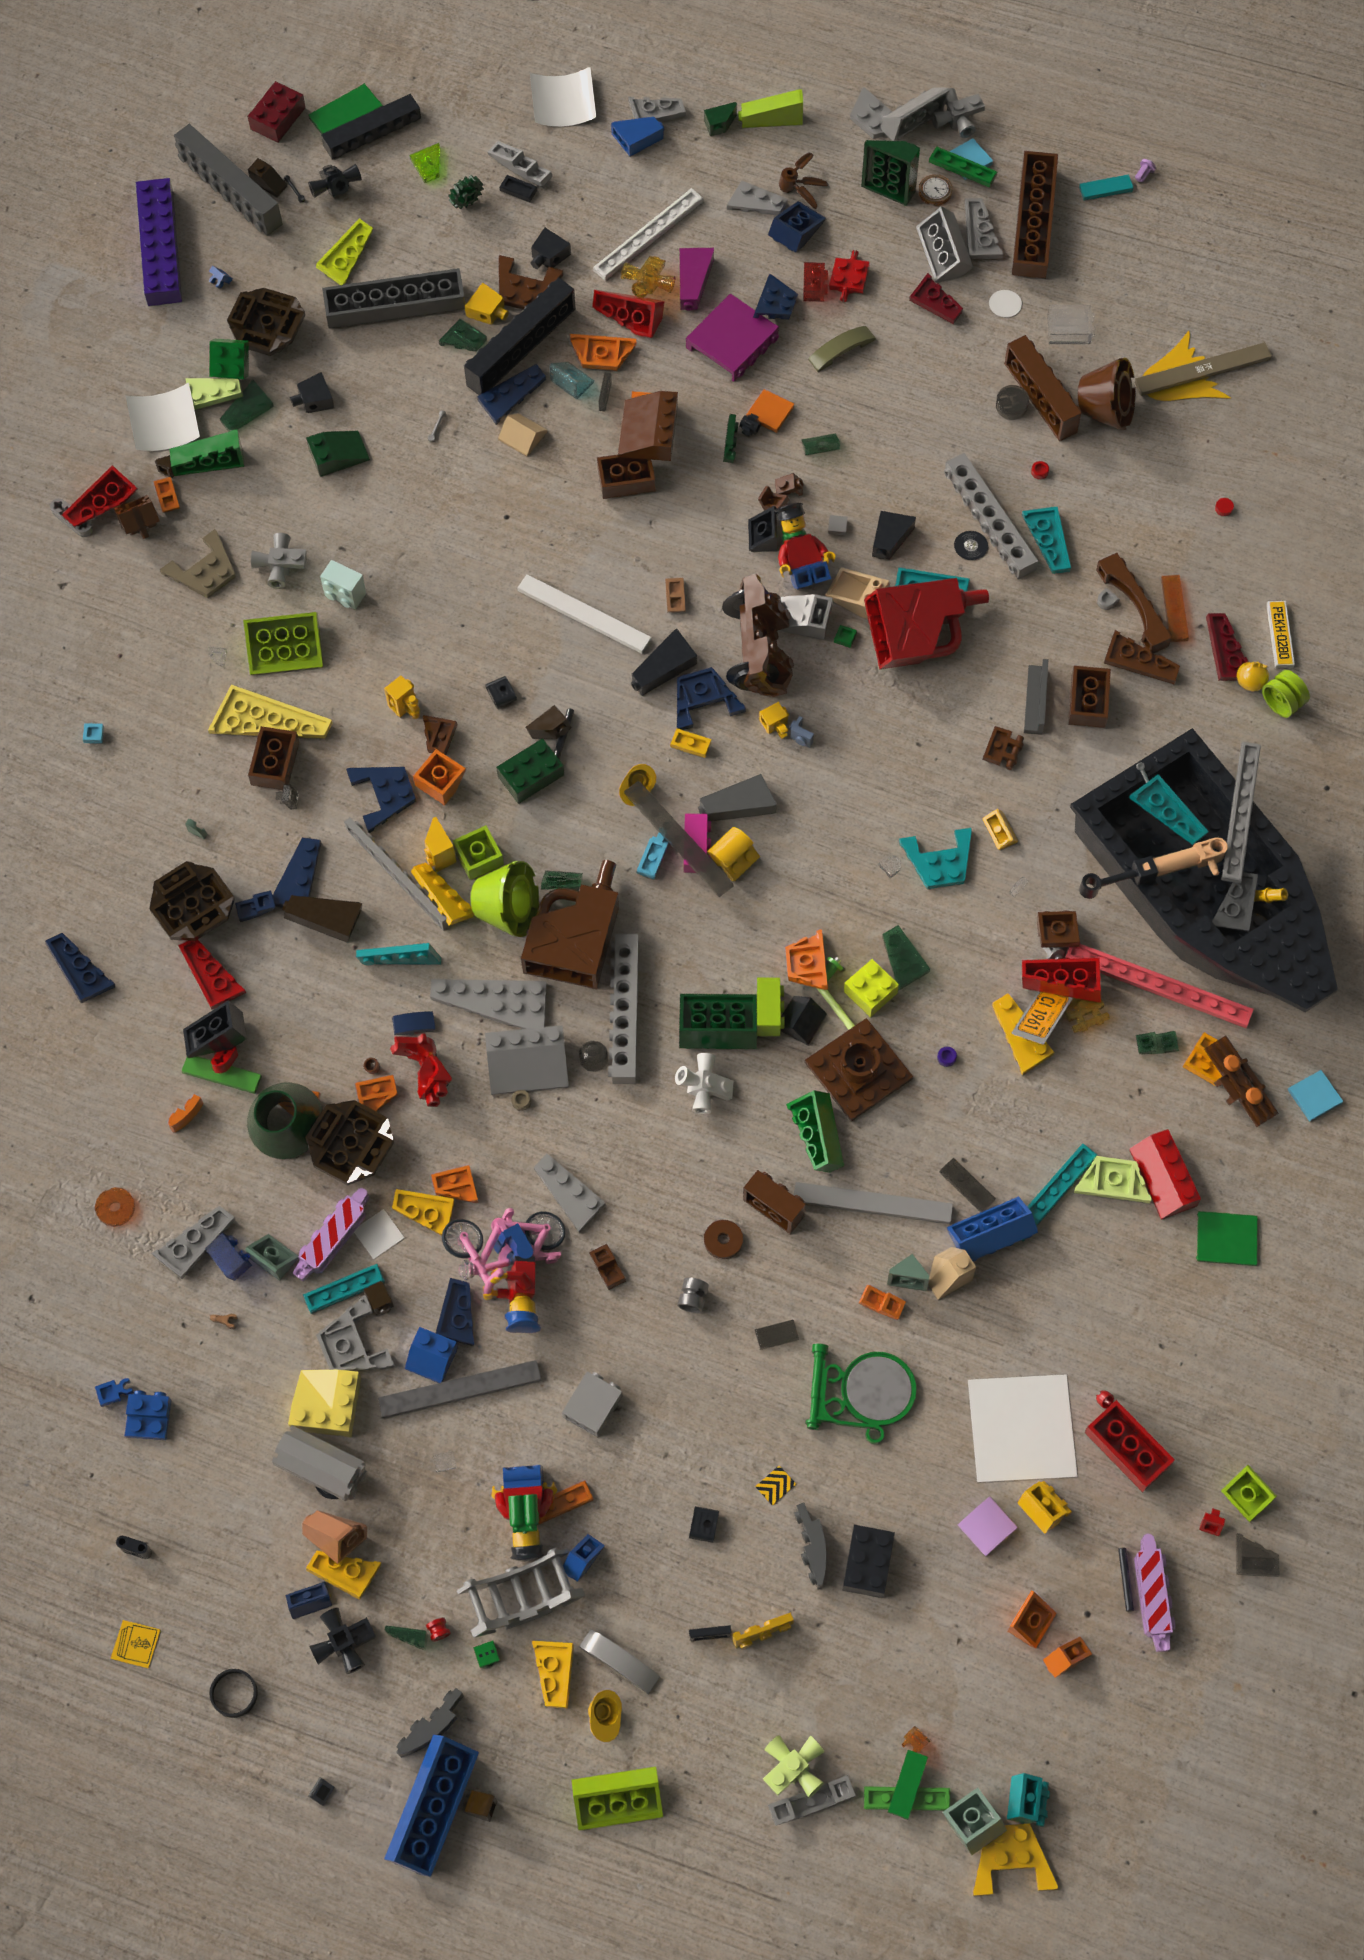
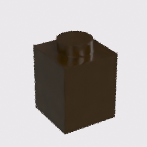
M382 1281L364 1289V1293L375 1315H384L394 1307Z

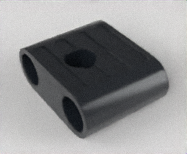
M506 676L485 684L487 692L497 709L517 701L516 694Z
M695 1506L689 1538L714 1543L719 1511Z
M123 1535L119 1536L116 1540V1545L124 1553L142 1559H148L152 1555V1550L143 1541Z

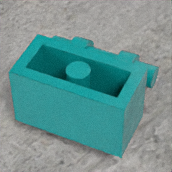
M1026 1773L1012 1776L1007 1820L1022 1824L1036 1822L1037 1826L1044 1827L1045 1819L1048 1818L1046 1808L1047 1799H1050V1791H1048L1049 1782L1042 1781L1043 1778Z

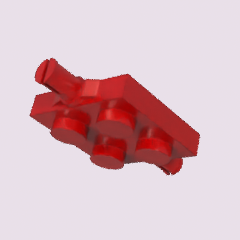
M857 250L852 251L850 259H835L829 290L842 292L840 298L842 302H847L849 293L863 294L870 261L857 260L859 255Z

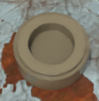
M518 1090L512 1095L511 1101L515 1109L523 1111L530 1107L531 1097L527 1091Z

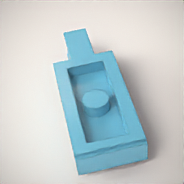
M660 828L657 837L652 836L649 839L637 868V874L655 879L668 848L669 841H666L667 830Z

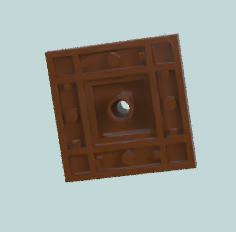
M867 1018L805 1059L804 1062L851 1122L913 1080L914 1077Z

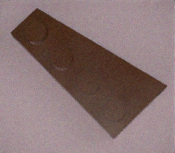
M1117 630L1114 631L1104 660V664L1173 685L1180 669V665L1162 655L1152 653L1151 649L1136 644L1135 640L1120 635V632Z

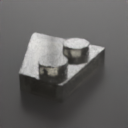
M1237 1533L1236 1575L1279 1577V1554L1267 1550L1259 1543L1252 1542L1243 1537L1244 1535Z

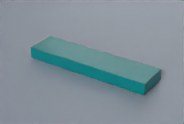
M374 1264L305 1293L303 1297L310 1314H313L364 1292L365 1288L379 1281H382L383 1284L385 1281L378 1264Z

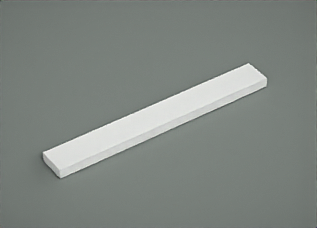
M692 188L595 265L593 271L606 281L703 202V197Z
M527 574L517 587L519 592L641 654H643L651 642L650 636Z

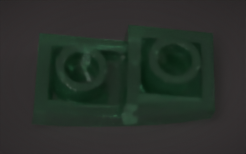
M1176 1031L1159 1034L1150 1032L1136 1035L1139 1054H1161L1179 1051Z

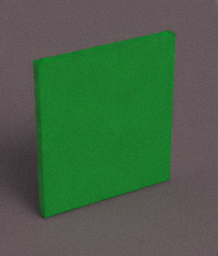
M1198 1211L1196 1256L1198 1262L1257 1266V1216Z

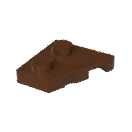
M423 715L428 752L433 753L437 749L447 755L458 726L457 722Z

